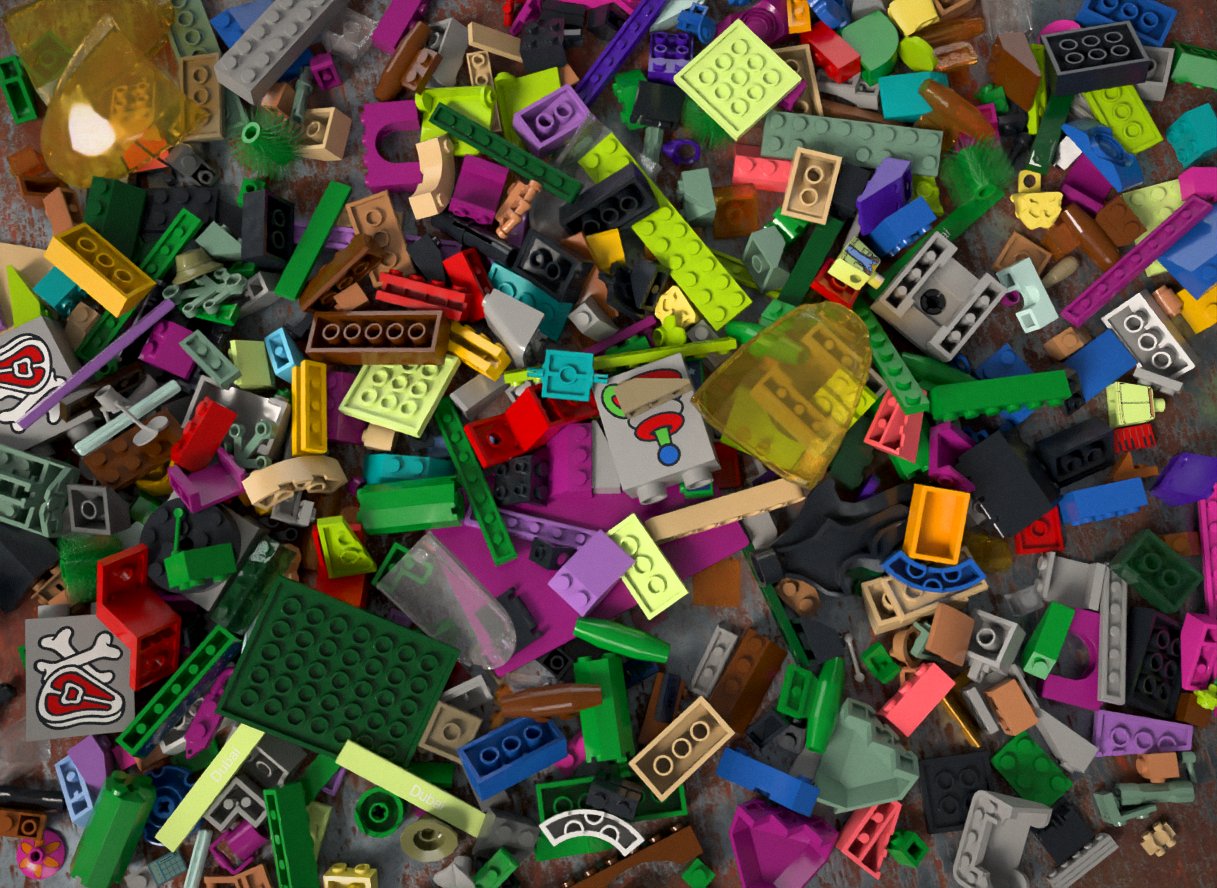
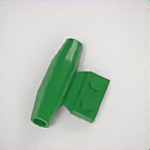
M773 299L761 314L760 325L732 320L727 324L725 333L727 337L732 336L735 338L736 343L746 350L775 362L803 366L808 359V349L791 338L797 334L800 335L813 317L809 311Z
M906 352L899 354L920 388L927 391V393L938 385L978 381L968 373L935 359ZM929 408V410L925 411V412H928V413L932 414L931 408Z
M578 616L573 635L598 648L638 660L666 663L671 644L643 630L607 619Z
M840 657L824 662L818 678L812 674L813 672L794 664L787 665L776 711L796 719L807 718L806 749L815 753H825L837 724L845 680V660Z

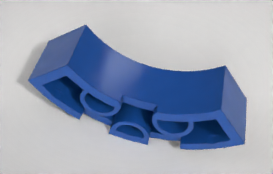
M896 550L878 564L889 576L898 582L917 590L935 593L963 590L981 582L987 577L972 558L966 557L959 561L958 565L932 568L913 561L902 550Z
M736 746L735 750L725 747L715 772L716 775L810 817L820 792V788L811 785L812 779L800 774L798 778L749 757V751Z

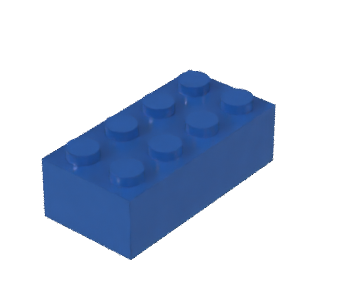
M1082 0L1073 21L1081 28L1130 20L1142 46L1162 47L1178 11L1154 0Z

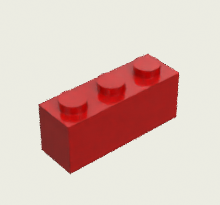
M822 20L811 25V31L800 33V45L809 44L813 62L816 66H820L830 79L833 78L838 84H841L861 72V56Z
M472 247L442 261L452 284L465 287L466 292L473 294L468 315L471 324L485 318L482 302L486 294H491L494 289L475 247Z
M208 397L197 405L194 418L186 424L182 438L171 449L170 459L177 465L194 473L208 466L238 415L231 409Z

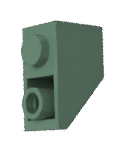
M213 221L195 240L218 262L242 260V239L235 240L232 237L234 233L224 224L220 227Z

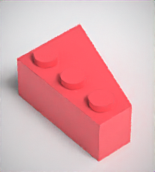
M888 388L863 442L881 451L915 463L924 411L905 416ZM921 389V390L923 391V393L925 394V396H926V395H927V391Z
M935 663L921 664L915 670V675L909 681H906L899 688L898 692L875 714L885 724H888L897 735L909 737L956 684Z
M898 801L854 810L840 830L834 846L879 880L883 858H886L889 838L894 833L902 805Z

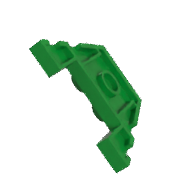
M240 261L233 263L232 267L227 269L230 275L238 273L247 278L257 274L261 267L251 263L243 264ZM215 271L206 273L215 283L222 284L215 278ZM192 279L187 290L205 286H198L194 279ZM216 293V294H215L214 296H212L210 299H213V298H214L216 295H218L219 293ZM197 297L184 299L178 306L180 312L184 314L182 311L183 306L192 302ZM224 299L219 303L220 309L216 313L208 314L202 304L198 307L199 312L194 317L234 326L241 313V309L237 304L224 305L226 301Z

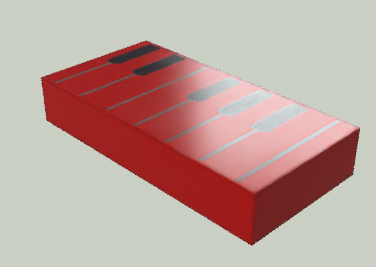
M1150 423L1114 430V454L1156 446Z

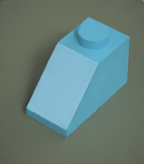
M281 327L265 337L264 341L275 375L292 384V368L295 366L301 367V362L305 360V357L287 331Z

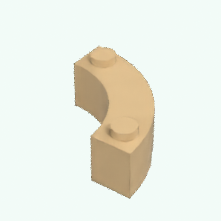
M448 133L415 144L419 155L420 171L423 174L422 183L418 184L415 193L409 197L416 220L441 213L447 207L452 197L455 182L454 145Z
M325 455L296 457L275 463L262 470H255L248 478L242 481V484L252 505L268 510L277 503L293 497L296 491L307 489L308 493L319 492L330 495L347 483L348 480L338 460Z

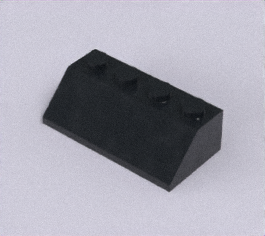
M632 161L580 194L574 205L566 203L559 208V224L570 236L581 231L584 232L585 236L616 228H618L620 233L660 209V205L646 177Z

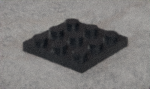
M988 751L918 759L920 776L918 781L927 833L931 835L964 830L974 794L979 790L995 792Z

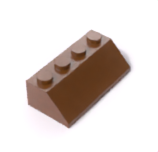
M365 233L355 235L345 249L339 250L329 264L322 266L318 271L319 273L313 279L306 282L299 296L302 311L309 313L328 312L337 304L333 296L356 282L358 284L387 257L386 253L372 236Z
M750 628L744 632L710 697L706 700L728 726L740 735H743L787 655L785 650Z

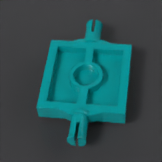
M547 349L542 368L528 367L527 369L529 371L527 372V377L541 378V397L590 402L591 388L594 383L608 384L606 379H609V374H597L594 372V354Z

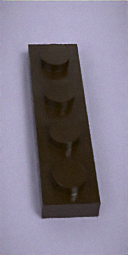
M135 361L59 400L60 418L67 423L101 405L95 398V394L106 385H111L116 392L122 394L143 383V365Z

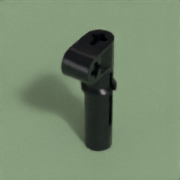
M450 202L441 213L431 216V225L434 228L458 240L463 247H475L476 251L508 268L513 267L520 248L481 228L476 221H468L469 217L455 215L452 211H449Z

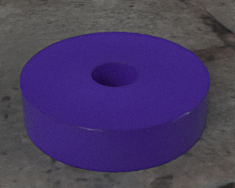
M872 473L864 482L852 503L871 497L881 478Z

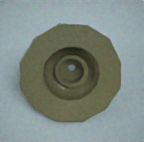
M203 248L188 250L175 256L177 274L172 283L173 285H179L188 282L200 275L223 268L225 265L223 262L213 260Z
M431 813L421 815L416 822L407 825L400 835L402 850L410 858L423 863L439 861L451 855L458 846V834L447 825L446 821Z

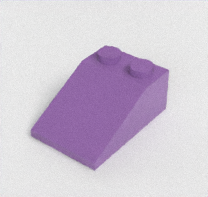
M568 83L515 113L512 128L531 154L539 159H543L558 150L594 119V116Z
M600 529L561 567L549 581L548 585L584 617L594 611L636 561Z

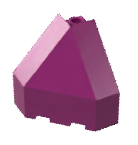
M756 798L739 804L729 830V836L742 887L804 888L829 860L839 832L823 817L812 814L811 818L799 815L798 812L779 805L778 808L767 806L764 800Z

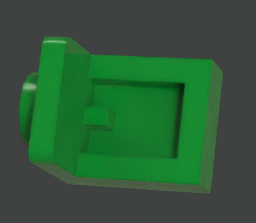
M989 83L979 88L980 91L973 94L974 99H980L982 105L994 103L997 116L1009 111L1003 86H995Z
M878 641L860 655L872 676L883 684L893 680L902 670L899 665L892 661L883 645Z

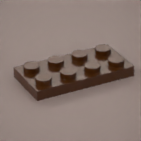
M167 408L141 422L147 425L153 418L158 416H165L169 420V425L149 443L142 446L134 444L133 439L135 435L142 430L136 425L82 459L102 486L110 487L118 493L170 460L171 449L182 438L184 429L181 428L180 423Z

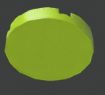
M906 36L898 44V52L901 59L913 71L917 73L933 71L937 67L938 59L937 56L935 58L933 56V48L920 37L913 36L910 38Z

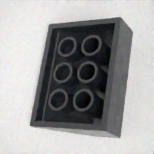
M1130 20L1040 35V43L1044 45L1045 68L1048 84L1054 97L1145 83L1150 59Z
M1131 606L1127 616L1125 704L1173 722L1183 689L1181 670V631L1183 624L1155 609Z

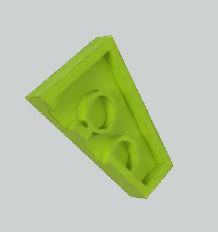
M912 175L914 196L910 202L922 195L936 216H942L944 211L940 205V193L938 187H936L935 178Z
M343 516L317 519V527L329 579L377 572L376 563Z

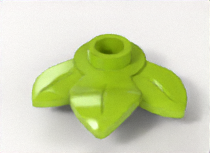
M675 315L666 316L663 325L654 330L652 338L656 346L665 347L686 343V332L682 327L676 326Z

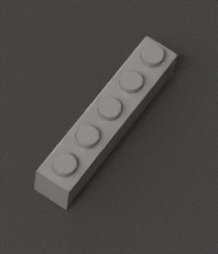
M1104 832L1097 834L1093 841L1087 842L1083 849L1076 851L1070 859L1065 860L1057 869L1051 870L1045 878L1053 888H1068L1119 848L1112 837Z

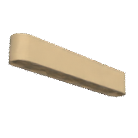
M792 475L646 520L644 524L656 544L659 545L795 504L804 500L806 496L798 475Z

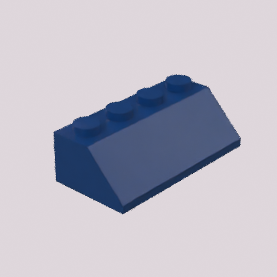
M519 717L457 749L470 783L481 801L568 757L566 738L552 718L548 722L538 723L536 720H531V718Z

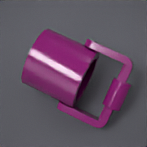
M245 819L233 830L228 828L211 844L209 849L215 856L214 859L223 869L226 868L231 874L236 875L256 857L254 853L270 839V836L263 825L255 828ZM224 838L230 849L239 858L245 860L237 868L216 847Z

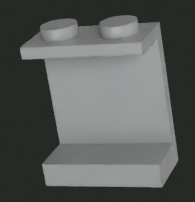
M1051 551L1042 553L1037 563L1039 575L1033 585L1034 598L1048 602L1054 600L1061 604L1087 611H1098L1106 565L1100 563L1087 564L1055 556V552Z
M1012 663L1007 676L991 671L984 676L981 683L974 681L959 690L982 733L993 734L999 730L997 725L1000 724L982 691L1004 678H1012L1019 681L1025 692L1023 694L1026 700L1035 709L1039 707L1034 690L1027 686L1023 679L1025 675L1022 669L1015 665V663Z

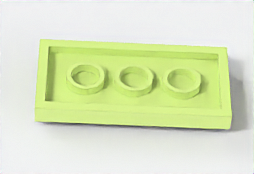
M636 513L631 514L606 532L612 540L636 561L621 579L649 620L689 593V590Z

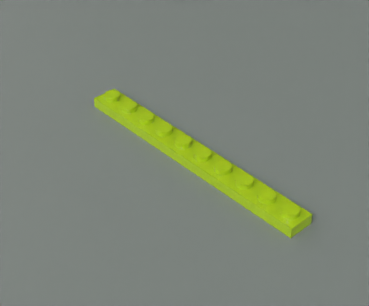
M731 336L594 357L593 368L594 370L602 369L603 372L617 370L616 367L626 366L627 369L637 368L639 363L648 362L650 364L681 353L684 360L685 356L694 355V358L707 357L710 352H717L718 355L731 353V349H737L736 339ZM543 365L533 366L532 368H542ZM528 367L504 371L505 384L510 383L511 386L523 385L524 381L533 380L534 383L542 381L541 378L527 377Z

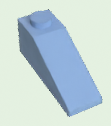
M68 755L54 765L71 821L85 828L97 799Z

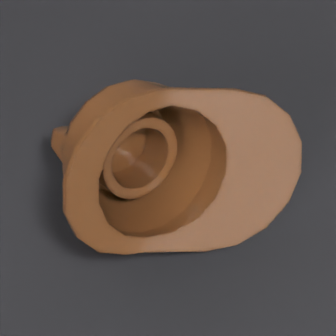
M919 619L918 621L925 622L927 619ZM912 625L910 629L897 632L893 639V646L889 651L890 656L896 657V659L906 663L910 668H916L923 659L916 658L910 651L921 631Z

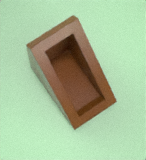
M17 176L22 198L36 209L45 207L42 199L51 194L50 192H54L53 190L57 187L66 188L63 178Z

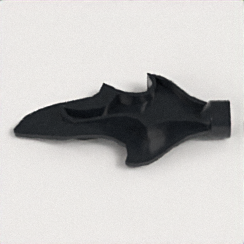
M829 478L822 481L810 491L787 531L770 545L767 544L750 551V560L760 583L766 587L784 578L804 581L829 596L838 598L852 596V592L844 583V576L847 570L864 567L875 572H885L878 564L890 555L894 545L905 539L914 485H896L871 497L852 503L840 501L835 490V480ZM936 481L923 484L927 486L944 488Z

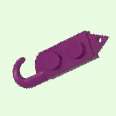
M228 667L218 675L183 739L186 740L187 759H191L203 749L210 747L225 718L214 713L225 690L223 687L228 677L232 675L235 667Z

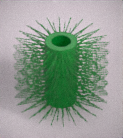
M694 100L691 104H684L688 105L685 106L688 107L685 108L688 110L682 109V112L688 111L685 112L688 115H681L684 116L683 118H686L684 120H687L686 123H688H682L685 125L684 127L688 125L685 130L690 131L691 129L694 131L692 134L695 133V137L701 133L699 137L701 139L699 141L702 142L701 148L709 133V149L712 142L713 154L714 143L716 144L717 137V147H719V140L722 139L725 144L723 138L728 139V133L704 110L701 112L700 109L702 108Z
M263 107L264 110L262 111L264 113L261 112L263 118L262 120L260 119V122L258 112L256 113L258 120L256 122L251 112L252 122L250 123L248 119L247 122L249 124H246L243 127L244 129L240 130L242 134L231 133L232 135L242 136L234 139H242V142H238L232 147L240 145L241 149H238L237 152L243 150L244 152L241 157L247 156L244 161L240 160L239 166L247 161H251V174L254 173L253 170L257 169V177L264 173L263 181H265L271 172V182V178L274 176L272 171L274 172L273 168L275 171L277 170L278 179L279 171L277 167L280 170L281 166L282 175H284L283 166H287L286 164L289 161L293 162L291 159L295 160V157H292L293 154L302 155L306 153L293 152L301 149L292 148L303 142L293 143V140H296L297 137L292 138L291 136L300 130V128L295 131L291 130L294 129L296 123L289 126L290 119L283 122L284 114L283 117L282 115L276 116L278 110H275L274 112L277 113L273 115L271 110H268L270 112H266L267 115L265 117V107ZM272 116L275 117L273 122L270 120Z
M969 134L968 147L959 149L960 152L957 151V155H945L954 157L950 159L956 158V160L944 159L950 161L947 163H952L946 166L949 167L946 168L948 169L947 171L951 173L945 178L947 179L946 182L954 181L953 185L955 186H952V188H957V191L951 192L953 196L961 197L959 198L961 199L960 204L964 198L967 203L969 201L975 203L976 199L977 201L980 200L979 205L981 200H984L985 208L986 199L988 198L989 200V197L997 194L995 193L996 191L1002 190L997 188L998 186H1010L1004 185L1007 183H1002L1006 182L1005 180L1007 179L1004 178H1007V175L1003 172V166L998 161L1000 160L999 156L1001 153L996 151L998 150L997 146H994L995 150L991 152L992 144L987 149L984 147L987 142L977 148L980 145L979 142L976 143L977 146L975 147L971 141V146H969Z
M116 533L115 537L114 534L113 536L109 535L108 538L106 535L104 538L103 535L102 541L101 538L98 540L97 534L96 536L94 534V538L92 534V538L88 536L86 546V539L83 541L79 534V538L77 536L76 541H72L71 538V548L70 545L68 548L69 535L68 539L66 536V540H62L60 549L63 546V542L64 547L60 552L62 555L60 556L61 560L59 559L61 570L59 573H61L62 579L65 582V597L66 587H68L67 601L69 593L70 601L72 592V599L73 597L76 599L78 590L84 601L85 597L87 599V595H90L91 599V594L93 597L94 592L97 596V561L121 552L120 538L118 546V533L116 541Z

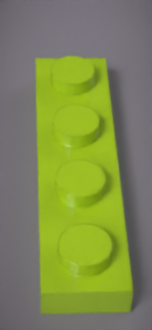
M1029 44L1042 75L1030 111H1028L1027 128L1029 134L1037 135L1047 106L1044 45Z

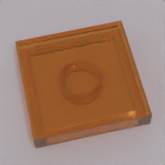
M721 560L693 575L692 606L739 608L740 561Z

